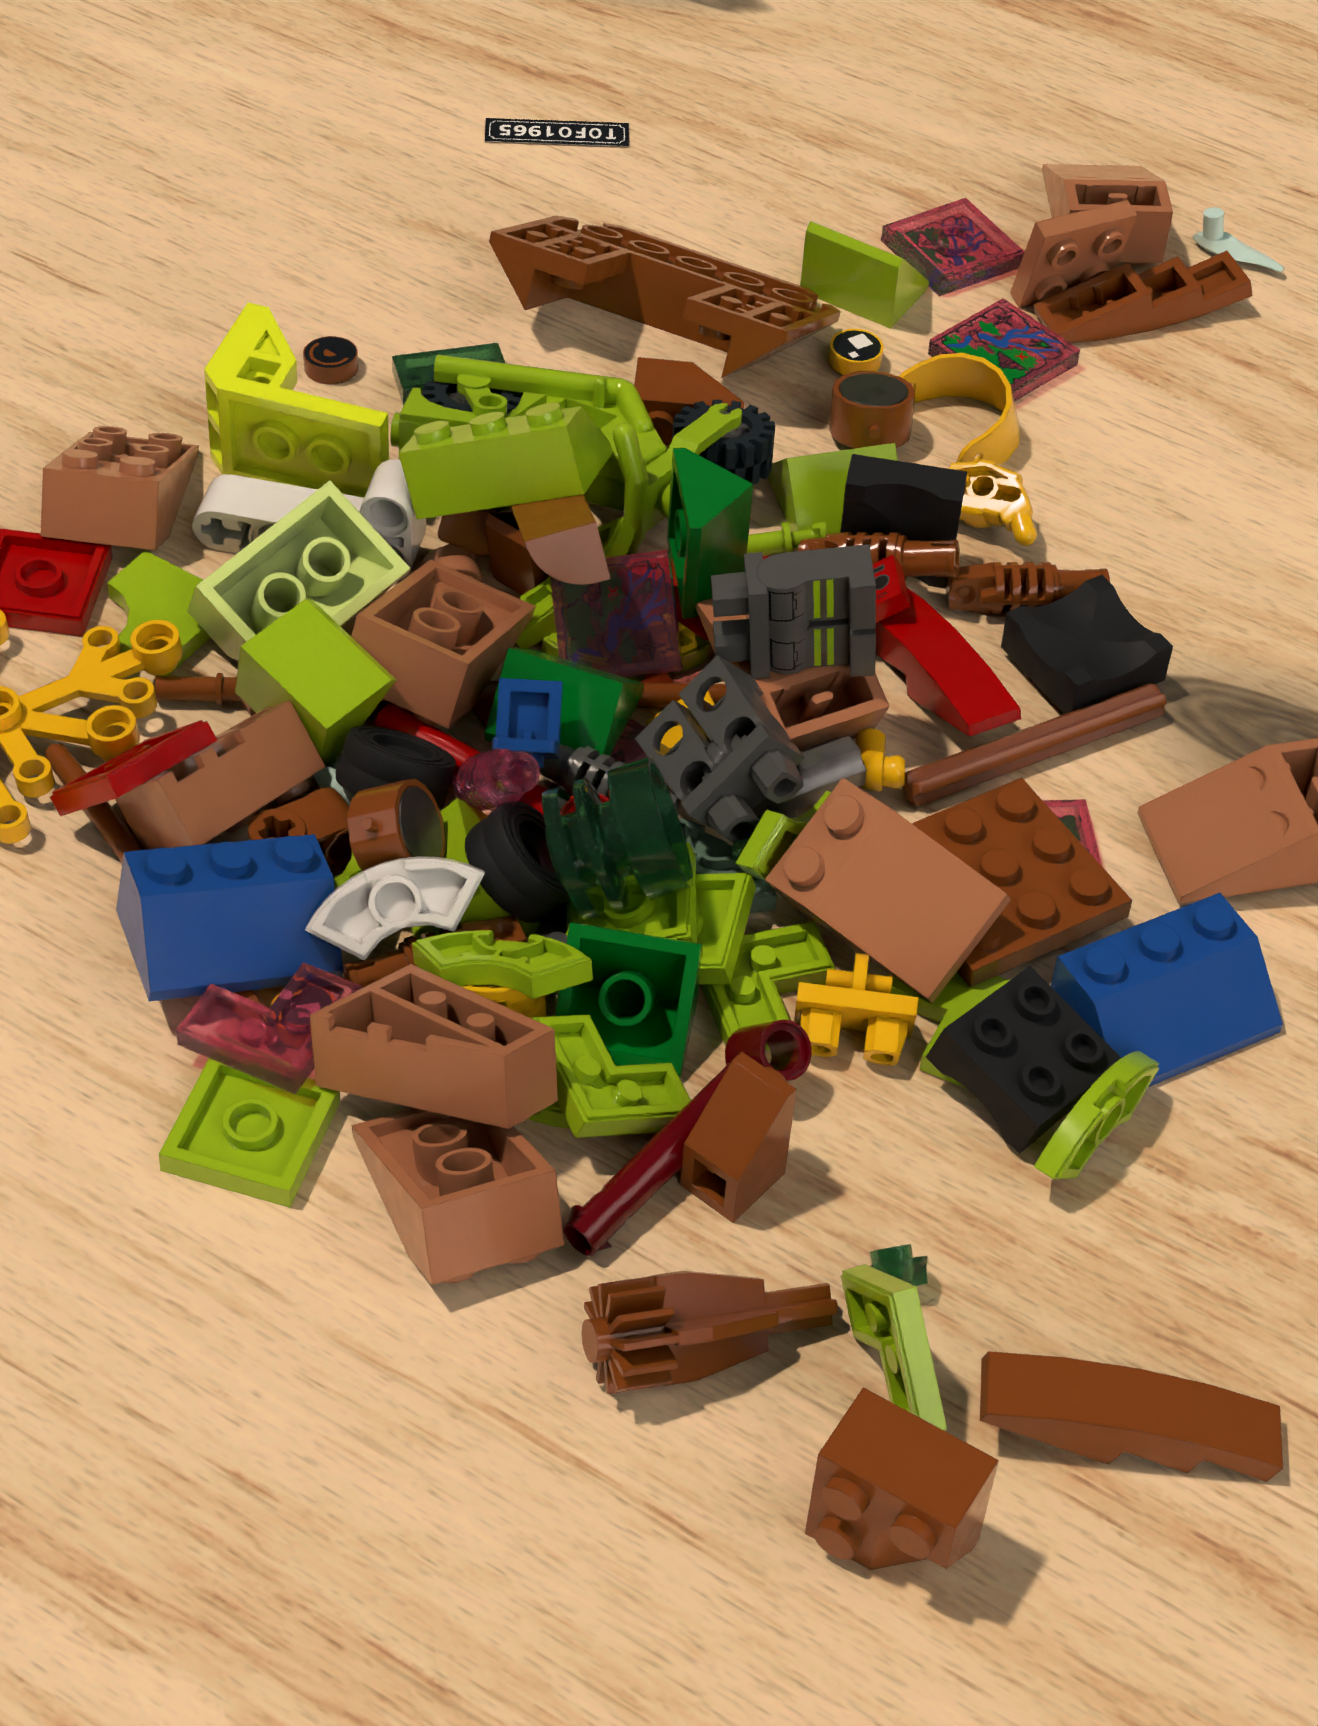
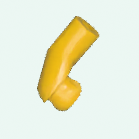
M872 728L859 731L856 734L855 743L860 748L861 758L867 770L865 785L860 787L878 792H883V787L901 788L905 784V759L900 755L885 756L886 737L881 731Z

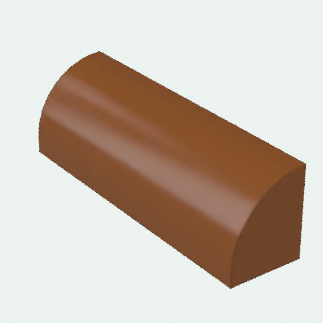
M584 495L510 505L531 558L546 574L559 581L578 585L594 584L611 579L597 523Z

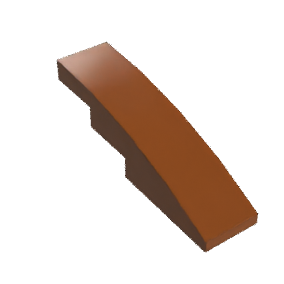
M1224 251L1189 268L1177 256L1139 274L1135 272L1128 262L1034 304L1033 307L1035 314L1050 335L1062 343L1106 340L1153 331L1206 315L1253 295L1251 280L1230 253Z
M988 1351L981 1358L980 1421L1108 1465L1123 1452H1127L1185 1473H1189L1204 1460L1265 1482L1269 1481L1283 1469L1279 1405L1214 1385L1139 1368L1066 1357Z

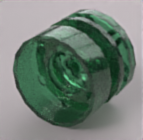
M651 756L607 771L609 801L602 802L598 792L587 778L573 782L574 803L563 786L542 792V808L546 826L545 837L549 855L561 885L567 890L577 913L584 921L604 914L603 892L615 911L629 906L627 877L634 875L638 885L650 900L690 888L693 885V871L682 826L667 784L657 763Z

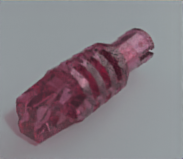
M492 749L468 757L460 766L457 775L452 777L455 798L464 800L470 807L480 811L496 809L504 803L513 804L525 792L532 790L537 785L540 777V768L531 754L524 751H517L515 753L508 749Z

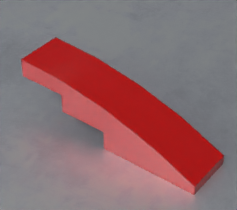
M907 588L911 606L876 623V655L906 674L907 696L969 737L1021 720V708L989 665L955 627L909 588Z

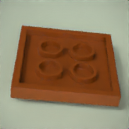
M1022 777L911 823L1011 898V901L957 971L970 988L1129 917L1132 899Z

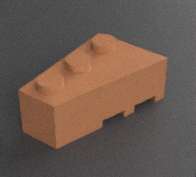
M291 700L267 707L215 736L217 739L215 743L115 799L136 839L144 850L208 844V841L224 831L228 834L248 825L251 819L259 813L258 809L275 799L277 804H281L300 795L311 787L307 778L326 766Z
M410 964L310 1014L315 1081L318 1087L507 1129L527 1121L532 1115L558 1101L555 1032L553 1028L415 965Z

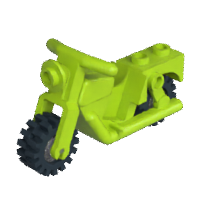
M437 355L432 382L427 381L425 383L423 396L421 395V388H412L401 412L394 414L390 432L391 446L399 447L400 451L415 434L414 430L430 422L448 421L449 426L454 427L470 424L469 422L473 418L490 412H503L505 418L526 415L527 410L546 403H559L561 409L582 406L610 441L613 452L583 495L588 503L624 511L623 517L635 530L632 543L624 559H635L645 539L646 532L665 517L668 519L673 448H686L756 485L759 483L760 478L766 479L769 476V472L772 471L775 423L770 421V416L766 412L758 414V408L749 405L745 409L741 408L742 402L732 401L730 406L727 403H722V400H712V406H707L704 401L695 402L694 409L685 406L681 409V414L676 413L673 422L672 442L666 451V446L655 430L639 392L628 380Z

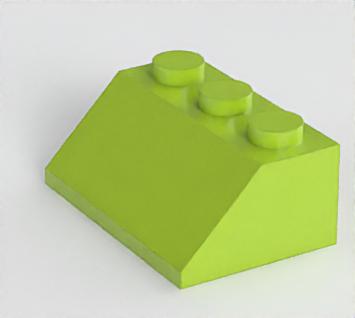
M546 403L527 410L526 415L505 418L503 412H490L470 420V424L450 427L448 421H435L424 424L414 430L415 434L398 454L418 520L583 495L612 455L610 441L582 406L561 409L559 403Z

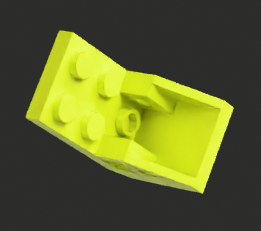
M247 302L204 368L211 459L222 475H238L317 490L330 480L342 494L364 498L376 468L382 462L389 460L388 413L294 391L293 389L298 382L297 360L269 307Z

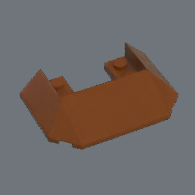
M552 216L491 231L489 243L524 310L570 298L727 352L721 378L758 364L838 322L841 313L840 310L830 304L822 303L821 309L817 307L818 294L809 288L624 226L603 223V227L583 225L582 229L579 230L577 229L579 224L577 219Z

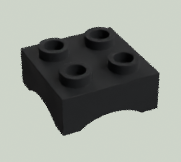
M852 454L845 485L840 533L851 532L852 535H856L857 532H867L868 535H873V533H884L885 535L901 533V535H906L908 541L956 540L967 471ZM913 577L928 586L946 588L947 577Z
M1103 575L1085 581L1076 590L1055 602L1038 607L1021 606L1007 612L1001 648L1064 714L1149 683L1158 684L1165 681L1173 645L1162 634L1145 628L1129 613L1120 600L1115 587Z
M1031 966L944 1028L926 1056L942 1074L953 1078L978 1098L995 1120L1003 1138L1019 1154L1070 1112L1092 1084L1108 1068L1121 1059Z

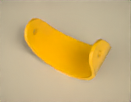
M966 353L941 354L919 362L899 375V377L913 384L912 386L915 390L914 403L945 396L969 397L989 403L1002 411L1000 419L985 433L970 441L958 455L957 462H978L980 459L995 461L1000 465L1007 461L1018 448L1020 426L1011 384L1003 371L987 359Z

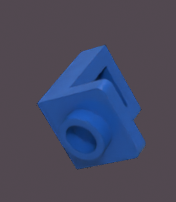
M499 678L496 737H493L492 751L496 756H506L507 767L544 769V759H559L564 687L562 681Z

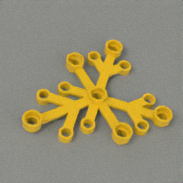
M0 610V645L8 640L10 631L6 616ZM151 620L140 624L134 629L130 637L132 649L123 653L119 636L115 629L109 626L91 628L82 637L83 649L68 676L21 696H18L14 690L8 687L0 686V746L14 767L13 775L17 789L23 796L30 798L43 796L50 792L55 784L49 760L37 755L25 735L88 745L96 755L105 761H109L139 744L140 735L136 719L147 717L155 711L157 707L156 694L152 682L146 678L134 677L127 680L123 678L142 670L150 675H166L177 667L183 650L179 631L174 624L165 620ZM78 697L120 704V706L110 705L94 711L87 720L42 713ZM32 775H39V776L34 777V778H28V777H30V776H32ZM0 779V842L6 844L17 843L29 835L31 823L25 805L13 800ZM16 820V821L13 822V823L4 824V823L7 822V821Z

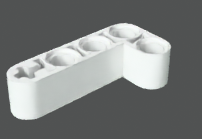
M390 459L382 462L376 468L364 498L343 495L412 569L425 535L426 518L417 520L401 461ZM220 475L215 477L210 483L193 519L192 529L194 535L208 548L237 554L317 491V489L238 475Z

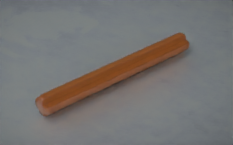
M1149 683L912 769L905 773V784L902 786V791L912 805L921 806L1163 716L1165 713L1164 705L1167 704L1165 694L1160 692L1157 685Z

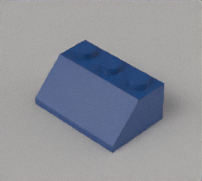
M315 834L124 852L116 911L149 1002L342 979L343 963L341 948L305 931L313 914L335 890L333 875Z
M1221 893L1214 894L1057 956L1051 987L1121 1058L1132 1052L1140 1051L1159 1063V1070L1149 1087L1280 1033L1282 1029V1019L1258 937Z

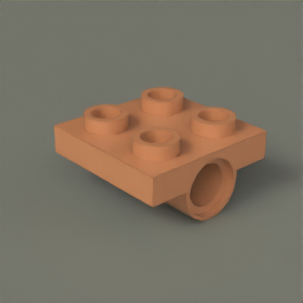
M1129 201L1116 202L1035 222L1010 291L1018 307L1034 305L1116 268L1137 217Z

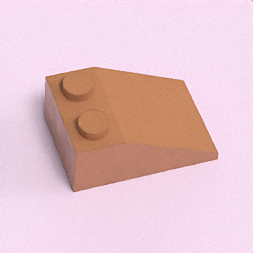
M430 559L357 614L351 637L397 680L381 701H389L411 711L413 716L423 723L434 726L442 725L449 728L473 707L505 659L508 648L514 646L532 619L536 606Z
M843 777L765 878V881L793 909L809 920L815 921L819 927L856 952L868 954L869 961L891 976H894L932 1004L1011 901L1008 894L890 807Z
M417 1108L351 1125L355 1143L406 1253L431 1285L441 1282H462L471 1278L475 1272L505 1263H526L536 1259L541 1252L565 1246L556 1170L514 1126L507 1129Z

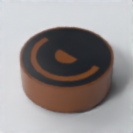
M336 336L321 337L308 343L303 350L304 371L315 382L339 384L350 380L358 372V350L356 345L348 339Z

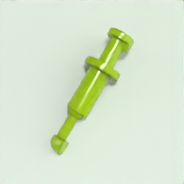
M781 522L780 531L748 535L747 553L763 552L764 556L793 552L794 548H798L802 539L826 537V534H828L826 522L815 523L812 525V529L793 532L790 531L789 522Z

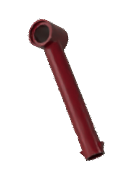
M777 1020L746 1026L736 1030L729 1037L725 1047L726 1066L602 1187L600 1192L595 1194L583 1206H572L568 1221L562 1227L568 1242L577 1251L589 1257L593 1256L597 1251L611 1248L612 1245L608 1240L625 1224L627 1219L631 1218L682 1168L684 1143L733 1059L743 1052L762 1066L775 1069L787 1081L795 1080L806 1072L811 1062L812 1047L805 1030L791 1020ZM766 1043L768 1044L771 1052L770 1064L765 1055Z

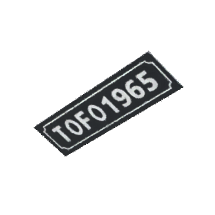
M486 118L485 141L629 147V123Z

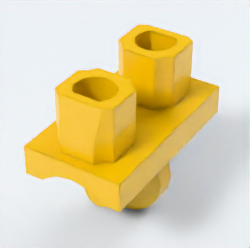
M856 953L853 972L827 968L825 985L799 982L794 1022L800 1024L807 1033L811 1042L813 1056H836L840 1029L866 1032L864 1060L875 1064L895 1066L898 1064L906 1037L911 1038L919 997L891 994L893 977L867 974L869 955Z

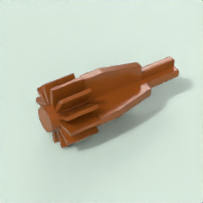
M677 1271L601 1283L598 1286L590 1287L589 1293L592 1301L584 1302V1310L590 1319L584 1320L581 1335L583 1349L590 1363H598L597 1383H605L606 1393L614 1394L701 1380L768 1352V1335L833 1325L832 1315L838 1314L837 1300L831 1298L830 1285L828 1283L765 1292L764 1279L758 1277Z

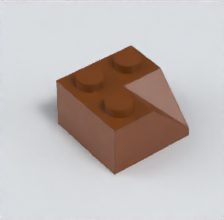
M863 1387L818 1453L805 1534L814 1538L818 1545L828 1554L842 1560L851 1559L869 1570L926 1559L947 1569L971 1552L980 1538L999 1460Z

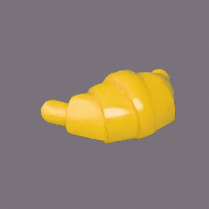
M980 459L978 462L951 463L948 469L967 471L960 520L975 528L1005 527L1013 533L1016 542L1022 546H1030L1035 542L1037 532L1032 520L1033 509L1020 474L999 466L995 461Z

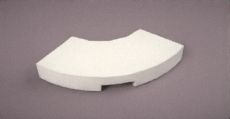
M416 856L383 862L358 873L334 890L313 914L305 931L364 961L382 939L402 928L431 925L455 932L485 872L470 864L440 857Z

